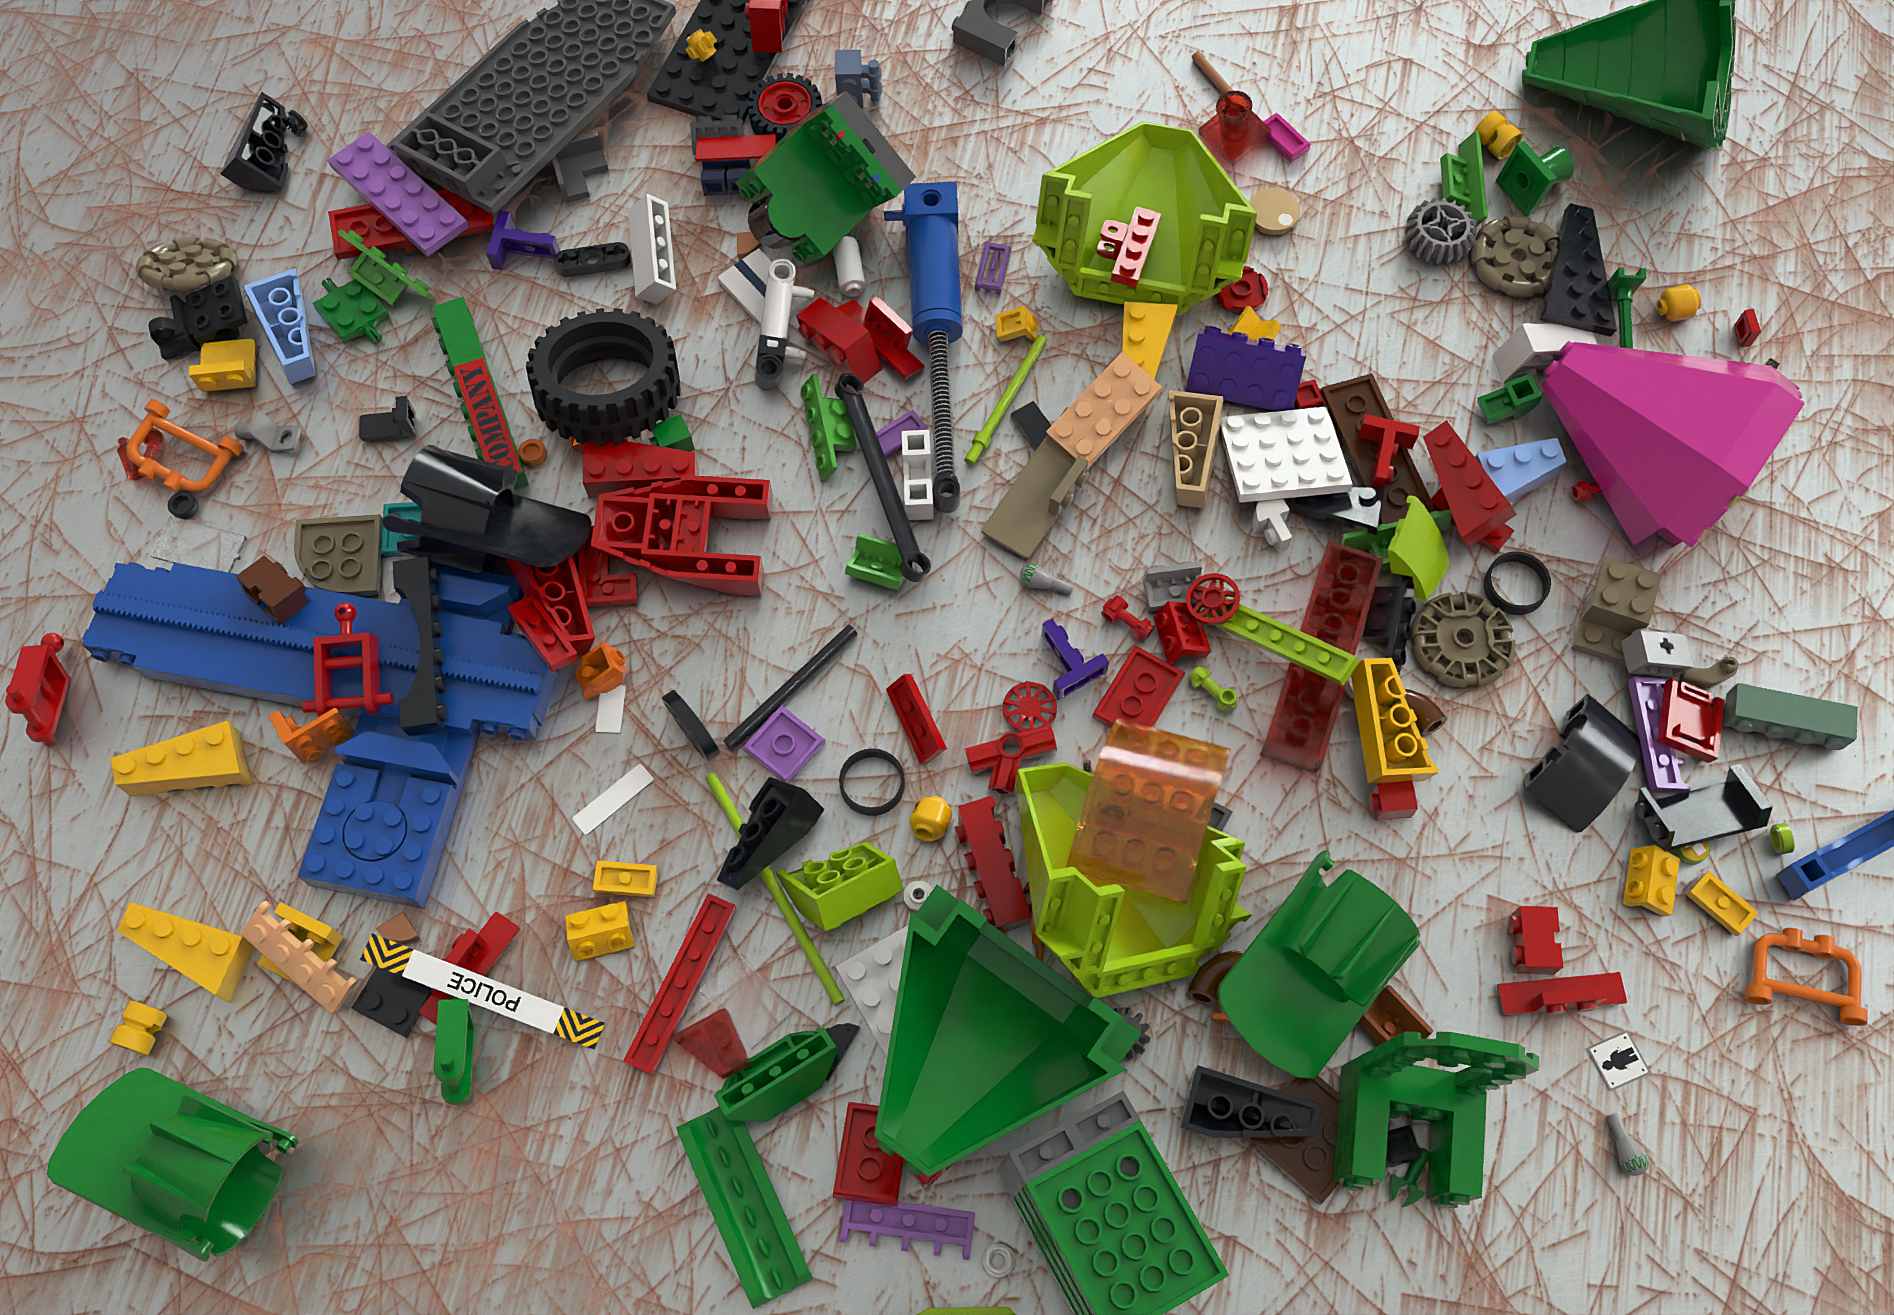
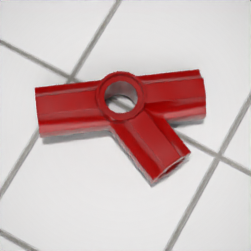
M1050 725L1018 734L1006 733L1000 739L965 748L971 773L975 774L993 769L988 790L1005 796L1013 795L1017 771L1020 769L1022 760L1057 751L1054 733ZM1007 745H1015L1019 751L1010 755L1005 753L1003 749Z

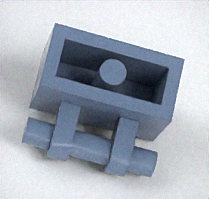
M835 50L837 96L847 91L860 108H863V93H868L872 101L878 102L883 92V86L880 82L882 70L878 61L871 60L868 65H862L861 50Z

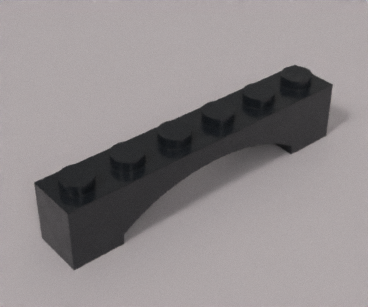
M428 557L392 561L394 589L402 599L408 598L417 618L420 633V657L417 673L406 698L399 699L400 728L408 736L444 732V721H448L449 714L446 703H443V693L447 692V683L441 670V665H445V653L443 648H440V638L444 636V629L438 617V611L442 610L441 596L437 593V584L441 582L438 566H434Z

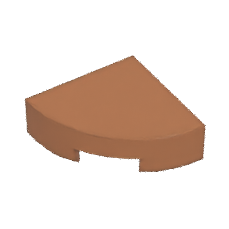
M763 231L737 233L738 260L744 259L757 250L758 247H761L764 238Z
M403 911L376 928L384 938L394 942L410 943L420 938Z

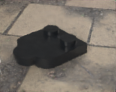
M376 967L351 1008L407 1038L421 1016L419 1013L420 1008L434 992V988Z

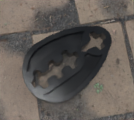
M675 690L661 697L672 717L706 762L720 754L716 743L705 726Z

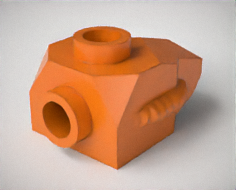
M602 641L581 657L580 665L575 671V678L582 688L583 698L588 700L600 693H607L624 682L627 673L625 666L626 658L619 649H614Z

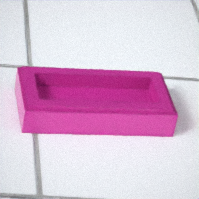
M1277 112L1257 126V132L1290 163L1310 150L1311 144Z

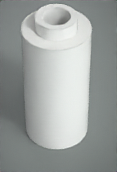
M846 236L832 250L840 292L849 297H856L866 289L858 242L855 238Z

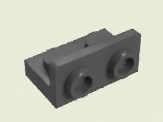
M722 115V120H712L711 116H697L696 121L690 123L693 155H696L697 138L743 136V119H737V115Z

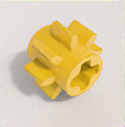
M699 29L686 39L689 47L685 51L692 60L699 58L703 62L716 52L714 43L717 40L710 31L703 33Z

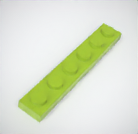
M1240 604L1238 611L1228 622L1213 625L1341 686H1344L1360 663L1356 656ZM1233 605L1225 606L1227 613L1232 609ZM1220 609L1216 611L1219 617L1223 616V612ZM1211 611L1206 618H1214Z

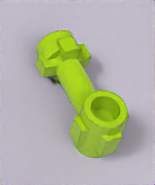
M1198 666L1189 676V680L1192 681L1191 685L1196 689L1202 686L1218 700L1216 708L1223 713L1233 712L1238 705L1236 701L1237 693L1231 688L1222 689L1209 678L1212 674L1209 669H1203L1201 666Z

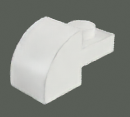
M1284 499L1258 501L1252 519L1254 533L1258 534L1265 531L1267 542L1269 545L1274 546L1277 553L1288 550L1292 535L1285 525L1289 508Z

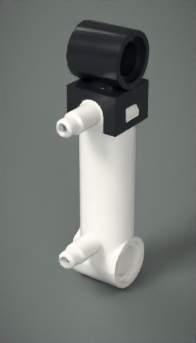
M787 259L774 260L770 264L754 373L756 384L766 390L776 388L779 385L784 357L806 359L807 354L806 351L799 348L786 347L792 296L814 298L815 291L806 287L794 286L795 267ZM777 274H783V275H785L787 278H786V279H780V278L776 277V275H777ZM771 369L775 374L767 375L762 370Z

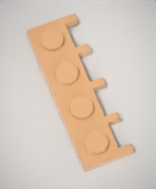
M263 901L244 927L241 935L327 1011L333 1014L340 1009L358 980L351 977L348 981H345L333 970L337 965L334 959H330L327 963L322 961L310 950L314 942L311 939H307L304 943L298 940L288 931L291 922L288 919H284L279 923L267 912L271 904Z

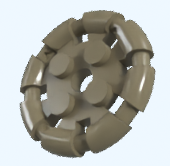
M1510 215L1504 216L1503 220L1498 221V219H1494L1485 224L1477 233L1476 242L1471 247L1470 252L1472 266L1477 268L1478 277L1487 286L1495 291L1497 289L1507 293V296L1527 298L1533 297L1535 293L1543 294L1549 291L1548 281L1553 259L1558 251L1556 245L1559 237L1546 224L1541 221L1539 224L1530 221V217ZM1503 230L1506 231V233H1505L1504 236H1503V234H1502V232H1501V231H1503ZM1526 230L1528 232L1533 233L1534 236L1531 237L1523 233ZM1549 247L1550 251L1544 252L1545 248ZM1511 255H1520L1524 261H1516ZM1493 262V265H1494L1495 267H1492V266H1490V265L1488 266L1487 264H1490V263Z
M198 237L174 239L171 244L166 245L163 242L145 251L136 263V272L138 277L150 287L165 291L168 288L176 292L201 289V286L213 285L215 282L229 277L236 267L237 257L228 245L214 239L207 238L205 241H199Z
M1449 592L1431 599L1424 604L1425 609L1416 614L1412 623L1411 639L1415 643L1413 652L1417 661L1427 673L1431 671L1438 677V681L1452 687L1465 689L1467 685H1475L1478 688L1496 681L1503 675V669L1510 667L1516 648V641L1512 639L1511 634L1513 627L1504 612L1499 607L1496 609L1490 605L1488 599L1469 592H1460L1459 595H1452ZM1454 606H1460L1462 610L1455 611ZM1482 612L1489 618L1484 622L1476 615ZM1438 616L1442 620L1438 623L1432 617ZM1457 634H1467L1471 639V643L1463 644L1459 642ZM1494 634L1499 635L1500 640H1494ZM1434 637V643L1427 644L1426 638ZM1489 654L1495 658L1494 663L1487 659ZM1440 657L1448 665L1446 668L1437 662ZM1473 666L1474 673L1466 674L1465 667Z

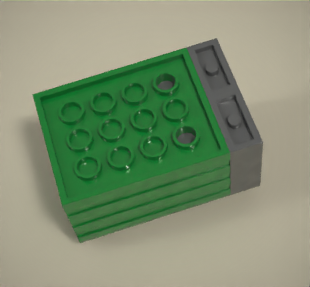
M1124 1090L1009 1152L996 1170L1074 1315H1163L1229 1276Z

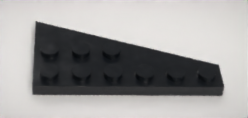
M1570 203L1564 210L1560 228L1562 233L1557 241L1556 248L1558 251L1553 259L1548 281L1549 291L1544 298L1545 308L1541 313L1540 320L1611 337L1617 331L1594 210L1586 206Z

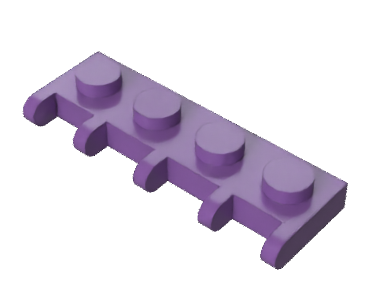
M1633 677L1628 681L1649 789L1655 792H1689L1691 790L1690 784L1681 782L1679 767L1685 766L1684 758H1676L1675 749L1657 742L1663 699L1662 688H1664L1667 679Z
M846 1200L840 1242L847 1243L849 1230L870 1233L869 1246L876 1247L878 1234L903 1237L901 1251H908L910 1239L935 1242L934 1255L937 1256L941 1254L942 1243L964 1246L962 1252L963 1259L969 1260L975 1212L899 1201L897 1207Z

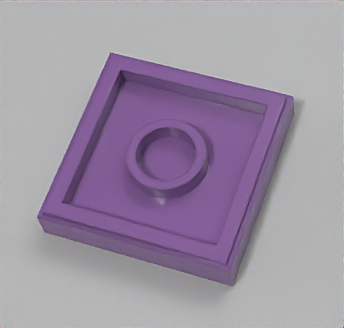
M781 705L742 748L743 751L779 780L790 783L825 745L826 741Z

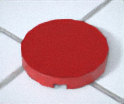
M1244 266L1242 279L1223 287L1221 292L1215 294V297L1220 306L1233 314L1241 315L1246 306H1251L1254 312H1256L1264 305L1267 299L1268 283L1261 273L1258 274L1254 271V268Z

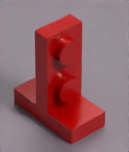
M1367 414L1364 415L1358 437L1379 442L1370 488H1383L1385 482H1391L1394 472V466H1390L1391 458L1395 459L1398 446L1413 449L1419 436L1420 426Z

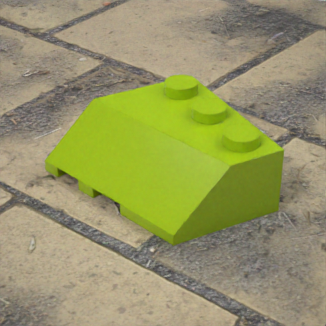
M866 841L832 852L829 855V859L825 861L813 862L811 859L802 862L803 868L787 873L786 868L775 871L798 912L824 931L836 929L843 922L855 916L865 914L873 906L890 901L894 895L904 891L895 859Z

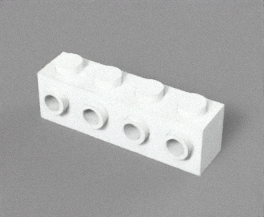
M645 194L628 209L635 296L658 305L676 290L669 210L667 202Z

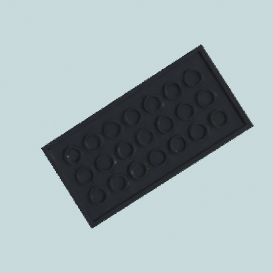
M700 0L647 93L648 101L696 117L711 116L712 120H722V115H737V119H743L744 123L748 116L749 94L752 93L754 86L759 87L761 80L767 81V77L781 53L753 52L750 19L745 18V5L749 3L748 0ZM788 0L787 16H785L784 23L785 35L782 36L783 49L810 0ZM699 29L703 33L710 31L717 40L714 43L716 52L703 62L699 58L692 60L685 51L689 47L686 39Z

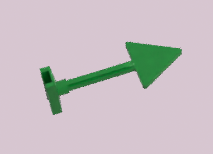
M1619 267L1608 280L1611 300L1616 301V304H1618L1621 348L1633 349L1631 303L1633 302V294L1647 278L1646 268H1640L1635 275H1625L1624 267Z

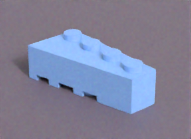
M296 268L245 285L244 289L250 305L289 384L315 376L303 290Z

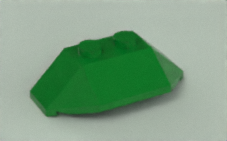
M818 1028L816 1031L790 1033L736 1066L725 1080L721 1090H718L714 1097L727 1120L768 1122L822 1088L838 1053V1049L825 1028Z

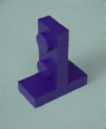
M499 210L486 255L492 269L502 270L507 253L554 259L560 248L556 237L553 235L525 232L520 229L515 230L510 212Z
M1053 618L1042 624V637L1066 671L1065 675L1053 682L1052 692L1058 701L1107 674L1109 661L1103 653L1084 663V658L1077 648L1073 649L1069 644V637L1063 626H1057Z

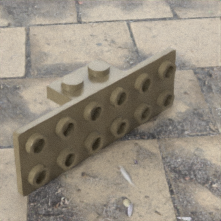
M1047 435L982 527L981 533L1028 560L1063 508L1067 509L1075 497L1074 492L1076 489L1083 487L1093 464L1087 469L1088 460L1081 456L1075 460Z

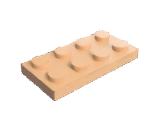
M1121 352L1053 423L1046 433L1075 460L1079 456L1088 460V469L1163 391V387L1126 354Z

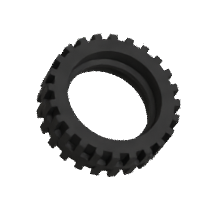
M604 308L596 309V313L590 314L582 311L578 312V317L573 319L568 317L561 319V324L557 327L551 325L545 330V337L538 336L534 341L536 349L530 348L528 352L529 361L526 362V371L535 409H537L540 420L546 421L547 428L552 432L558 429L560 437L568 440L572 436L575 437L576 443L585 444L589 440L594 441L595 445H604V441L614 440V444L623 443L622 439L630 436L634 440L641 437L642 431L648 429L651 432L656 429V422L658 420L665 421L670 416L668 408L675 409L678 403L677 396H680L681 388L673 340L671 336H667L666 329L662 325L656 327L655 320L650 317L642 319L638 312L631 311L630 314L623 313V309L614 308L613 312H604ZM603 358L629 359L649 368L646 374L636 383L620 391L608 394H581L570 391L560 385L562 380L577 367Z

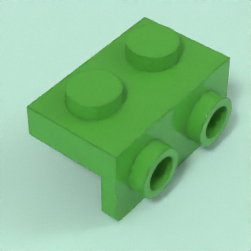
M864 534L857 536L855 550L846 564V575L895 590H899L905 578L900 572L899 566L902 558L896 544Z

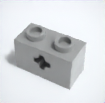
M1641 628L1633 631L1631 636L1621 641L1628 674L1674 678L1694 667L1686 635L1674 634L1672 631L1655 632L1650 631L1648 628Z

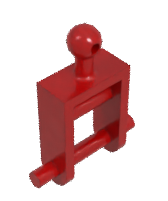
M340 603L334 610V616L340 622V635L313 638L315 700L303 701L302 710L304 713L317 712L318 717L333 708L340 710L365 707L368 714L379 713L381 705H392L394 703L393 693L380 694L379 639L370 632L352 634V622L357 616L356 608L351 603ZM362 646V655L331 658V649ZM363 667L364 695L332 698V669Z
M47 633L41 639V645L22 646L11 683L6 688L5 704L12 713L22 714L28 721L26 734L32 741L43 742L46 746L55 742L53 735L56 732L71 679L56 657V653L60 652L64 646L62 636L57 633Z

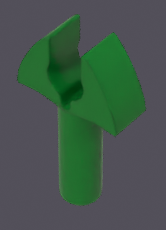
M1419 1148L1422 1158L1411 1162L1405 1176L1399 1178L1392 1174L1389 1178V1196L1391 1201L1396 1198L1400 1187L1408 1186V1197L1402 1207L1415 1203L1425 1194L1417 1186V1180L1430 1156L1429 1151L1425 1148Z

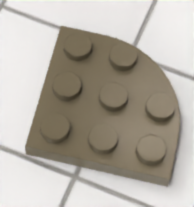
M377 514L296 520L294 553L300 571L317 589L354 596L379 595L382 556V516Z

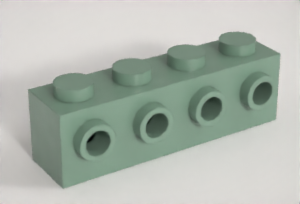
M1737 683L1726 693L1724 726L1734 727L1740 732L1754 731L1764 733L1765 736L1770 738L1784 737L1794 739L1795 742L1800 744L1814 743L1825 745V748L1830 750H1842L1857 739L1858 706Z

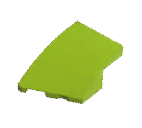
M1409 495L1406 500L1408 504L1406 518L1399 519L1395 535L1388 548L1391 573L1412 576L1416 599L1427 601L1451 566L1444 540L1433 518L1416 496Z

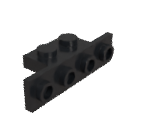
M1407 575L1402 576L1401 586H1373L1362 636L1366 642H1389L1386 658H1392L1399 675L1401 666L1406 662L1405 647L1407 640L1411 637V617L1416 612L1413 577Z

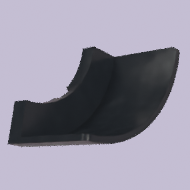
M1588 693L1566 712V719L1559 733L1563 740L1558 748L1550 747L1542 759L1525 775L1526 789L1577 832H1582L1620 791L1636 763L1641 745L1639 737Z

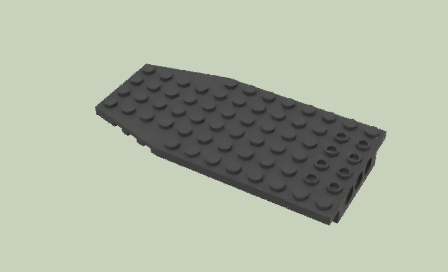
M557 0L558 4L549 10L543 8L536 13L537 18L530 22L524 20L519 23L391 140L386 147L416 174L494 215L632 82L675 16V6L664 0Z

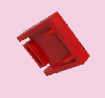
M1669 678L1664 684L1657 742L1707 763L1718 759L1724 699L1715 697L1712 700V693L1683 681L1678 683V680ZM1680 736H1683V737H1686V738H1688V739H1691V740H1693V741H1695V742H1698V744L1693 743V742H1691V741H1688V740H1686V739H1684V738H1681Z

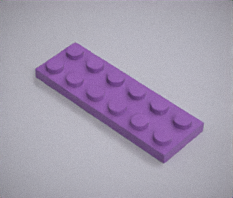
M369 131L327 160L330 167L427 257L469 227L467 220Z

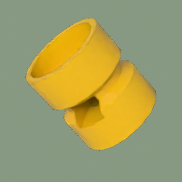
M1494 110L1480 121L1474 132H1480L1481 144L1483 146L1489 145L1488 151L1498 160H1502L1520 143L1523 133L1513 124L1507 125V119L1497 110Z
M128 1000L121 1015L124 1022L123 1024L116 1025L108 1042L149 1056L156 1041L153 1034L154 1032L161 1031L168 1014L145 1004Z

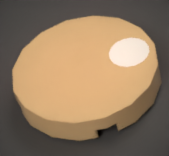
M1276 187L1265 188L1256 192L1250 200V205L1257 212L1255 226L1261 233L1271 236L1283 235L1289 229L1296 226L1300 214V206L1294 195L1288 191Z

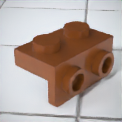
M1387 985L1382 989L1358 1021L1379 1045L1403 1032L1421 1033V1039H1426L1433 1033V1029L1391 985Z

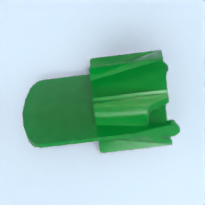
M1323 850L1314 858L1289 896L1220 982L1216 992L1220 1007L1237 1033L1256 1053L1283 1071L1295 1077L1312 1079L1321 1072L1388 981L1420 944V932L1411 917L1389 895L1351 869H1346L1328 887L1326 886L1319 870L1322 867L1325 871H1328L1334 865V861L1329 858L1330 853L1327 850Z
M138 1068L124 1074L104 1089L78 1114L61 1137L50 1157L47 1176L53 1184L161 1237L197 1259L207 1261L210 1258L209 1252L219 1258L233 1250L246 1238L267 1210L284 1174L283 1168L260 1152V1141L270 1145L276 1139L279 1141L275 1146L276 1149L284 1154L290 1148H295L299 1142L292 1134L253 1119L148 1068Z

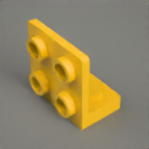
M282 902L278 904L273 912L282 921L288 919L291 922L288 931L302 943L307 939H311L314 945L310 950L325 963L331 959L343 939V936L332 927ZM262 954L258 961L259 966L298 985Z

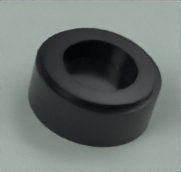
M181 491L170 497L167 507L176 519L188 520L198 512L199 503L190 492Z

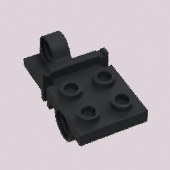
M233 275L215 282L213 285L206 286L185 296L186 302L177 295L171 296L170 302L174 319L157 317L149 322L148 327L151 339L159 346L161 357L165 360L191 348L200 351L199 344L208 343L211 339L216 342L236 340L240 336L239 327L248 323L238 280Z

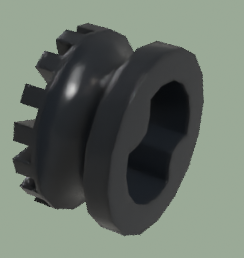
M290 110L288 112L289 116H283L281 120L285 127H288V130L291 129L294 135L300 136L302 134L301 129L306 130L308 124L300 114Z

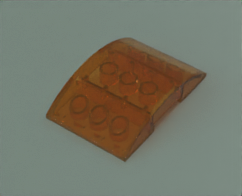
M1116 718L1098 760L1080 815L1066 868L1074 866L1081 874L1186 904L1231 748Z

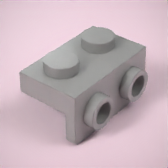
M1184 561L1177 565H1155L1146 569L1143 586L1149 612L1159 611L1168 601L1186 603V593L1189 586L1201 576V562ZM1195 592L1199 596L1202 595L1201 592ZM1192 596L1191 604L1197 605L1198 601Z

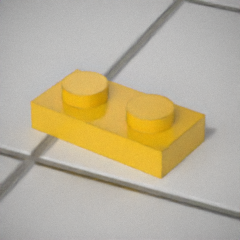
M597 860L592 890L594 893L654 898L659 868L657 865Z
M1707 871L1686 894L1734 936L1740 935L1759 913L1710 871Z

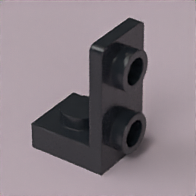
M407 396L396 397V408H392V412L360 416L359 437L362 441L416 436V412Z

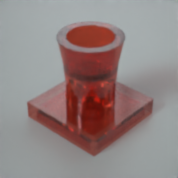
M1238 90L1228 91L1220 96L1216 103L1217 114L1199 128V135L1232 166L1271 135V128L1252 111L1253 104L1251 98L1246 93Z

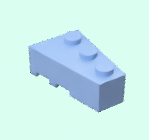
M1558 438L1480 452L1475 457L1509 503L1514 502L1516 498L1523 494L1530 493L1555 479L1566 463Z

